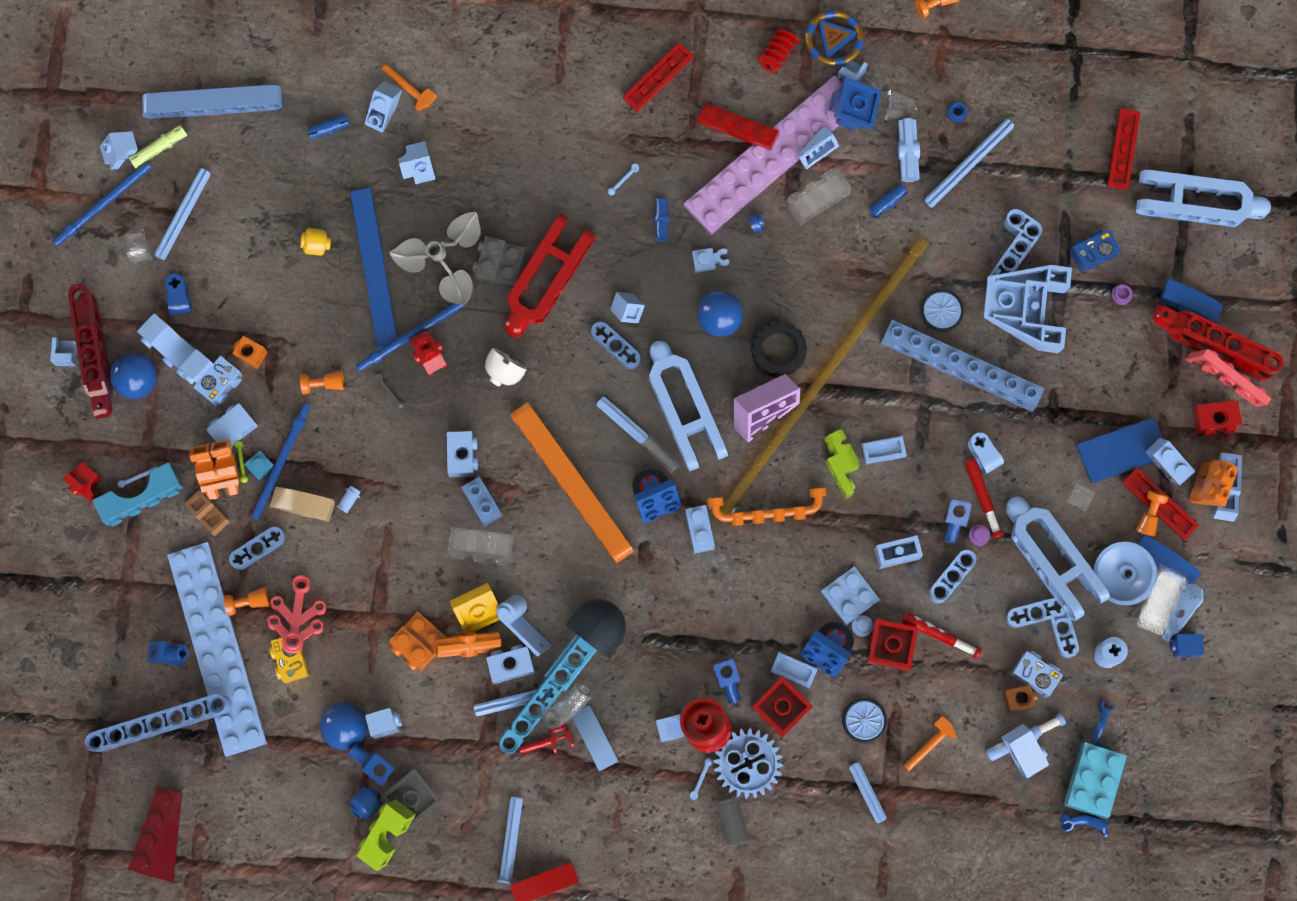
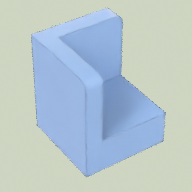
M851 61L845 67L842 66L837 78L841 83L845 77L859 82L866 72L868 64L864 62L861 66Z
M616 292L610 310L621 322L639 323L645 305L633 293Z
M52 337L50 361L55 366H76V341H60L57 337Z
M681 714L656 720L661 743L685 737L680 726Z

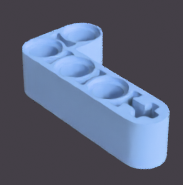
M1013 209L1007 214L1004 220V227L1016 238L989 276L1015 272L1042 233V226L1039 222L1019 209ZM1010 218H1017L1019 224L1011 223ZM1027 229H1033L1036 235H1029ZM1021 245L1024 247L1025 251L1019 252L1016 250L1015 246ZM1004 261H1010L1013 264V268H1007L1004 265Z

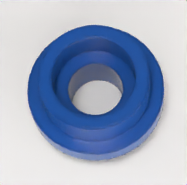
M961 102L952 103L947 110L949 119L954 122L963 121L968 114L967 107ZM958 110L961 114L955 115L954 111Z
M756 212L752 213L753 216L748 218L753 231L762 232V227L765 226L762 216H757Z

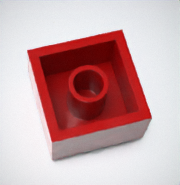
M876 619L873 624L866 663L908 672L912 666L918 627Z
M782 676L751 709L782 739L813 706Z

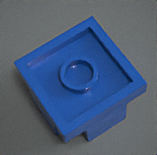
M847 77L843 78L840 89L833 93L829 111L834 112L833 117L838 118L836 124L851 130L859 127L871 130L874 126L882 90Z

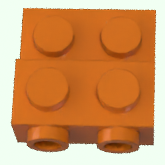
M1212 460L1211 463L1201 462L1189 501L1193 504L1225 507L1238 467L1229 461Z
M417 612L390 639L389 643L392 646L389 649L398 657L402 654L408 659L405 663L413 671L417 668L422 671L436 656L435 638L446 636L423 615Z

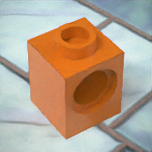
M242 336L241 340L238 339L232 349V354L235 358L255 369H258L268 353L263 346L245 336ZM253 348L251 355H243L245 349Z

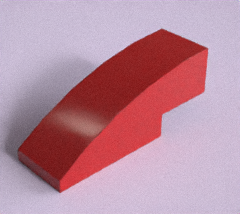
M571 862L510 885L515 901H533L577 884L579 881Z

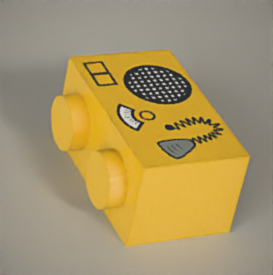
M282 637L271 641L272 647H269L272 659H276L278 667H275L278 680L282 679V682L289 683L310 676L302 649L297 653H288L282 647ZM290 642L289 645L294 646L296 643Z

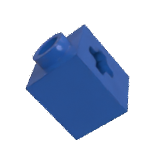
M1176 634L1172 636L1173 640H1170V651L1173 652L1174 658L1200 657L1204 655L1203 634Z

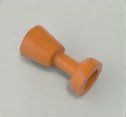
M915 0L914 4L919 16L923 19L929 15L930 8L937 5L959 2V0Z
M339 370L325 374L323 378L310 379L308 374H300L302 394H309L312 387L324 386L325 389L345 390L343 371Z
M1148 490L1147 498L1151 500L1148 513L1143 514L1135 530L1142 534L1156 537L1158 523L1156 513L1159 504L1166 503L1169 496Z
M266 586L250 592L248 597L234 600L232 595H224V604L228 616L234 615L238 607L250 605L251 608L271 606Z

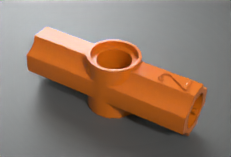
M463 632L459 633L458 636L435 638L437 658L457 655L460 657L477 656L478 653L501 650L499 632L480 634Z

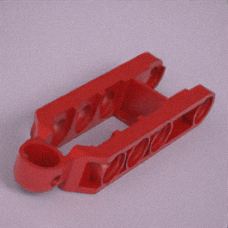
M562 214L558 215L507 296L511 313L506 319L504 327L509 337L519 338L525 333L529 325L545 321L596 237L594 232L586 229L570 255L555 247L561 238L560 234L567 221H570L568 217ZM551 254L565 263L537 308L530 310L521 305L519 299L524 291L529 289V283L534 275L539 273V267L544 259Z
M1158 305L1153 313L1152 320L1154 324L1167 330L1166 333L1173 340L1196 351L1211 349L1219 355L1218 358L1222 361L1232 364L1235 370L1256 380H1269L1284 365V360L1279 353L1193 312H1176L1165 306ZM1191 322H1198L1201 328L1191 324ZM1210 331H1217L1220 337L1210 333ZM1183 334L1191 337L1192 339L1184 338ZM1229 340H1236L1239 346L1229 342ZM1202 343L1210 346L1211 348L1203 347ZM1221 352L1229 355L1230 357L1222 356ZM1268 358H1274L1277 361L1276 368L1267 360ZM1259 370L1267 373L1268 375H1261L1259 373Z

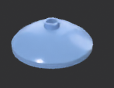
M1118 542L1108 546L1100 553L1094 565L1095 574L1108 590L1110 595L1108 600L1118 605H1133L1143 601L1151 594L1156 585L1157 567L1152 555L1144 547L1133 542ZM1127 570L1132 571V576L1129 578L1126 576Z

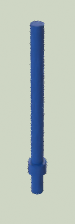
M145 162L75 222L66 225L63 228L64 231L52 240L58 247L68 237L72 238L78 233L77 230L152 167Z
M452 304L382 349L374 350L368 354L369 357L355 365L360 372L372 364L376 365L382 361L381 358L409 342V339L428 330L462 309L464 305Z
M303 403L297 418L294 417L290 433L250 517L256 520L259 519L296 437L306 423L304 420L311 406Z

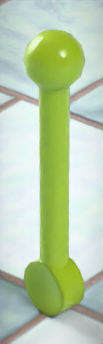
M237 441L234 446L238 450L241 469L240 481L246 483L248 477L245 474L242 455L243 443Z

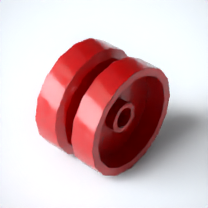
M700 698L689 703L681 713V730L694 749L700 752L711 753L720 750L729 741L732 725L725 710L717 701L711 698Z

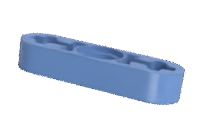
M597 322L592 326L591 334L593 339L625 368L635 369L639 366L640 354L611 327L604 322ZM597 328L600 330L602 328L605 329L604 333L609 338L606 344L604 343L606 338L603 335L597 336ZM614 340L620 341L622 344L621 349L618 351L610 348V343ZM625 348H628L626 354L630 357L635 355V363H627V357L622 354Z
M278 527L269 528L233 551L229 556L231 566L238 570L247 568L280 547L285 542V533ZM273 532L276 534L280 533L281 535L278 536L279 541L271 540L268 542L271 545L269 548L262 540L264 537L267 541L270 540ZM255 543L263 545V550L259 554L252 552V546ZM245 549H247L248 553L253 557L250 559L248 556H246L242 559L243 564L241 565L239 563H234L237 560V555L243 557L247 554L246 552H244Z

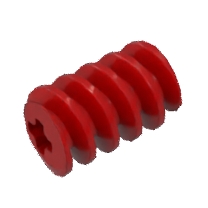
M783 29L776 31V36L771 38V42L767 44V48L763 49L762 55L757 59L764 70L775 75L777 71L774 68H782L779 61L786 63L784 55L787 57L791 56L788 49L795 50V46L792 43H800V40L794 34Z

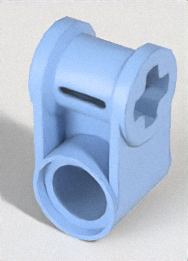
M976 433L969 439L968 448L977 460L978 466L983 473L987 474L1004 464L1001 454L993 446L986 434ZM981 440L983 444L976 447L974 443Z

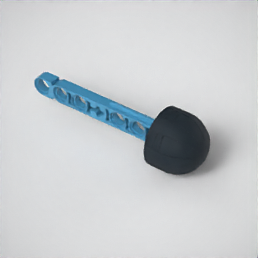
M601 599L591 600L581 605L569 619L566 625L576 635L544 675L546 677L512 721L511 729L508 727L501 735L499 746L503 752L513 753L524 741L523 737L532 731L559 694L568 689L597 650L609 658L623 641L626 632L624 615L615 604ZM577 645L586 652L584 655L579 649L575 648ZM571 653H578L580 655L578 663L571 664L568 661ZM558 670H565L567 672L565 680L558 681L555 678ZM551 687L553 695H547L545 697L544 702H546L547 704L544 705L540 700L536 698L537 696H539L540 699H542V697L545 694L543 689H549ZM534 703L541 706V711L536 715L529 712V707ZM521 720L528 723V728L523 732L516 729L517 722ZM511 737L515 740L512 748H505L503 746L505 738Z

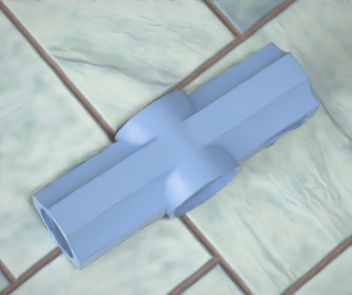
M904 118L898 121L899 141L897 154L898 160H900L901 181L914 182L919 180L918 159L920 158V144L917 141L916 120Z

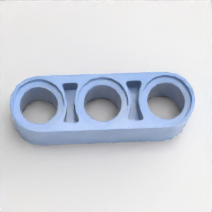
M961 551L930 588L929 598L932 602L943 603L976 563V556L972 551ZM961 556H967L971 561L970 565H963L960 561ZM948 572H954L957 575L956 582L948 579ZM935 588H941L944 591L943 598L935 596Z

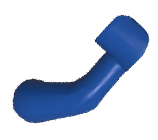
M1104 700L1098 706L1101 714L1094 730L1091 744H1098L1101 748L1108 749V746L1104 745L1099 739L1105 729L1108 714L1114 709V706L1112 705L1109 709H1106L1104 703L1107 700Z
M1064 814L1060 817V822L1063 824L1062 828L1066 832L1071 831L1074 825L1086 824L1095 827L1097 830H1102L1104 837L1108 836L1106 829L1109 824L1105 820L1086 815L1070 818L1069 815Z

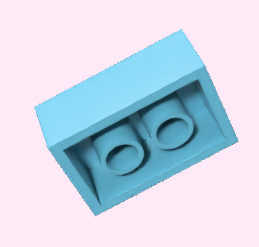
M1086 742L1082 743L1063 806L1103 819L1109 818L1127 756Z

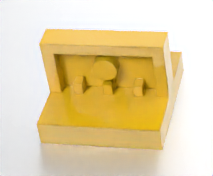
M488 583L450 600V604L464 632H476L500 620L497 616L498 603Z

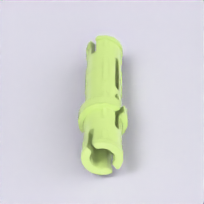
M179 125L167 134L163 133L159 139L131 157H128L134 167L138 168L144 162L150 160L163 150L172 148L173 144L186 137L187 134L182 126Z

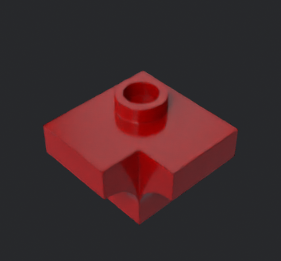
M83 462L62 478L70 485L68 489L74 495L78 496L81 494L92 504V500L98 498L95 488L102 478Z

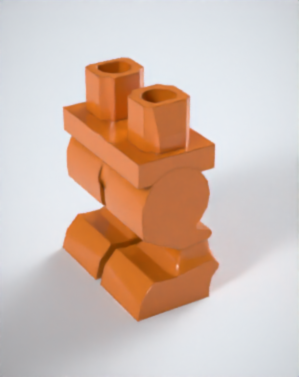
M230 439L211 443V448L209 444L190 448L189 457L192 462H195V472L201 492H205L208 500L217 499L220 496L218 489L226 488L227 495L238 494L240 476L235 456L232 453Z

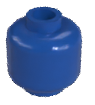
M363 787L350 799L351 806L349 809L358 819H369L381 808V801L379 800L381 795L374 788L370 790Z

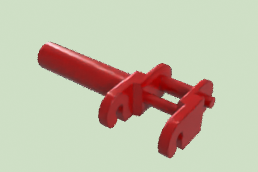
M562 722L560 727L552 729L549 726L550 730L548 733H551L552 737L519 746L520 753L524 754L552 745L554 754H556L557 750L554 743L563 738H569L571 747L575 748L570 732L566 731L568 725H564V722ZM562 730H564L565 735L559 737L554 736V733Z

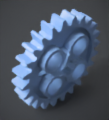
M750 728L747 734H744V731L740 729V736L732 732L733 739H729L727 744L721 748L722 752H715L720 759L713 761V763L719 765L718 768L714 769V772L721 773L717 780L724 779L725 782L722 788L727 785L730 786L728 793L736 790V797H739L742 792L745 799L748 798L749 793H752L753 797L756 798L758 791L765 795V787L770 791L772 790L771 782L774 784L778 783L774 776H781L782 774L777 771V768L783 767V764L777 763V760L781 759L782 755H776L780 748L772 747L774 740L766 741L768 734L761 738L760 730L755 735H752ZM753 743L758 746L759 752L756 755H751L747 752L749 744ZM731 753L738 754L740 758L739 763L736 765L730 764L728 755ZM765 754V758L751 765L752 769L745 767L735 773H731L732 769L745 763V758L750 761ZM759 763L767 764L769 769L766 774L758 773L757 765ZM745 772L749 775V782L747 784L739 783L737 779L739 773Z

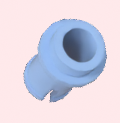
M352 486L345 489L346 493L336 506L348 513L357 497L360 498L359 494L361 492Z

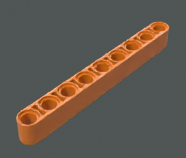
M525 403L512 412L510 415L614 562L617 564L634 551L529 403Z

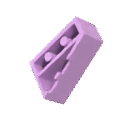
M784 374L734 398V429L747 442H750L753 439L752 435L758 430L762 429L764 431L768 428L767 424L775 417L780 419L800 403V388Z

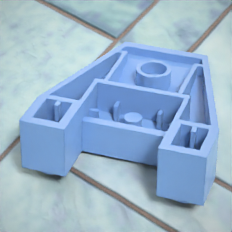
M1048 265L988 276L983 318L1038 351L1059 353L1064 349L1066 328L1044 325L1047 291L1065 293L1070 288L1072 268Z

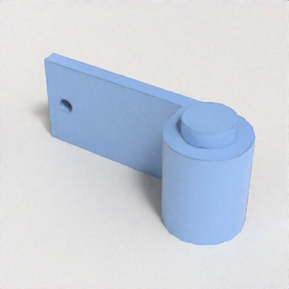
M512 595L498 605L497 616L536 656H539L552 645L522 616L527 609L526 600L520 595Z

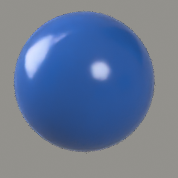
M720 290L707 294L699 303L697 319L701 328L709 335L715 337L729 336L742 323L743 307L739 299L732 293Z
M128 353L122 355L113 363L110 370V382L113 389L120 396L127 399H140L147 396L154 389L157 382V370L148 357L139 353Z
M340 702L330 706L324 712L320 721L322 738L330 747L337 750H350L355 743L359 745L366 737L368 731L365 713L357 705L349 702Z

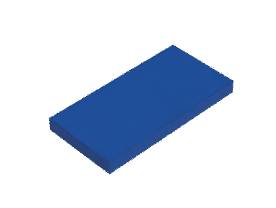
M1154 417L1076 445L1089 481L1093 484L1136 469L1137 467L1153 463L1145 451L1159 438L1163 439Z

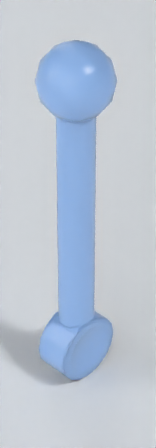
M636 163L632 164L631 170L615 186L608 189V194L614 195L615 190L633 172L639 171V165Z
M158 466L125 481L120 480L117 485L119 488H124L126 484L149 475L150 471L158 468Z
M711 758L705 759V766L694 791L690 793V798L693 800L698 798V791L709 766L713 764Z

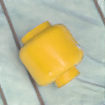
M308 228L305 232L301 233L300 248H303L305 254L322 256L325 250L330 249L331 238L327 237L325 230Z

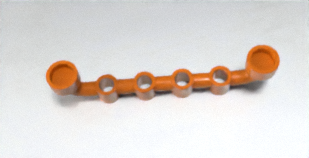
M826 488L809 489L810 497H814V503L810 506L728 514L720 511V506H724L723 497L706 498L707 507H711L716 519L722 522H731L732 526L744 525V520H752V524L765 523V518H773V522L785 521L786 516H793V520L806 519V515L815 513L820 509L823 496H827Z

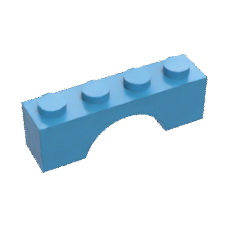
M168 462L150 471L148 486L140 495L133 498H122L110 491L92 501L102 522L107 526H115L122 522V518L128 515L130 517L135 516L141 512L142 508L146 506L153 507L159 504L160 499L166 496L170 498L177 495L183 486L173 466Z

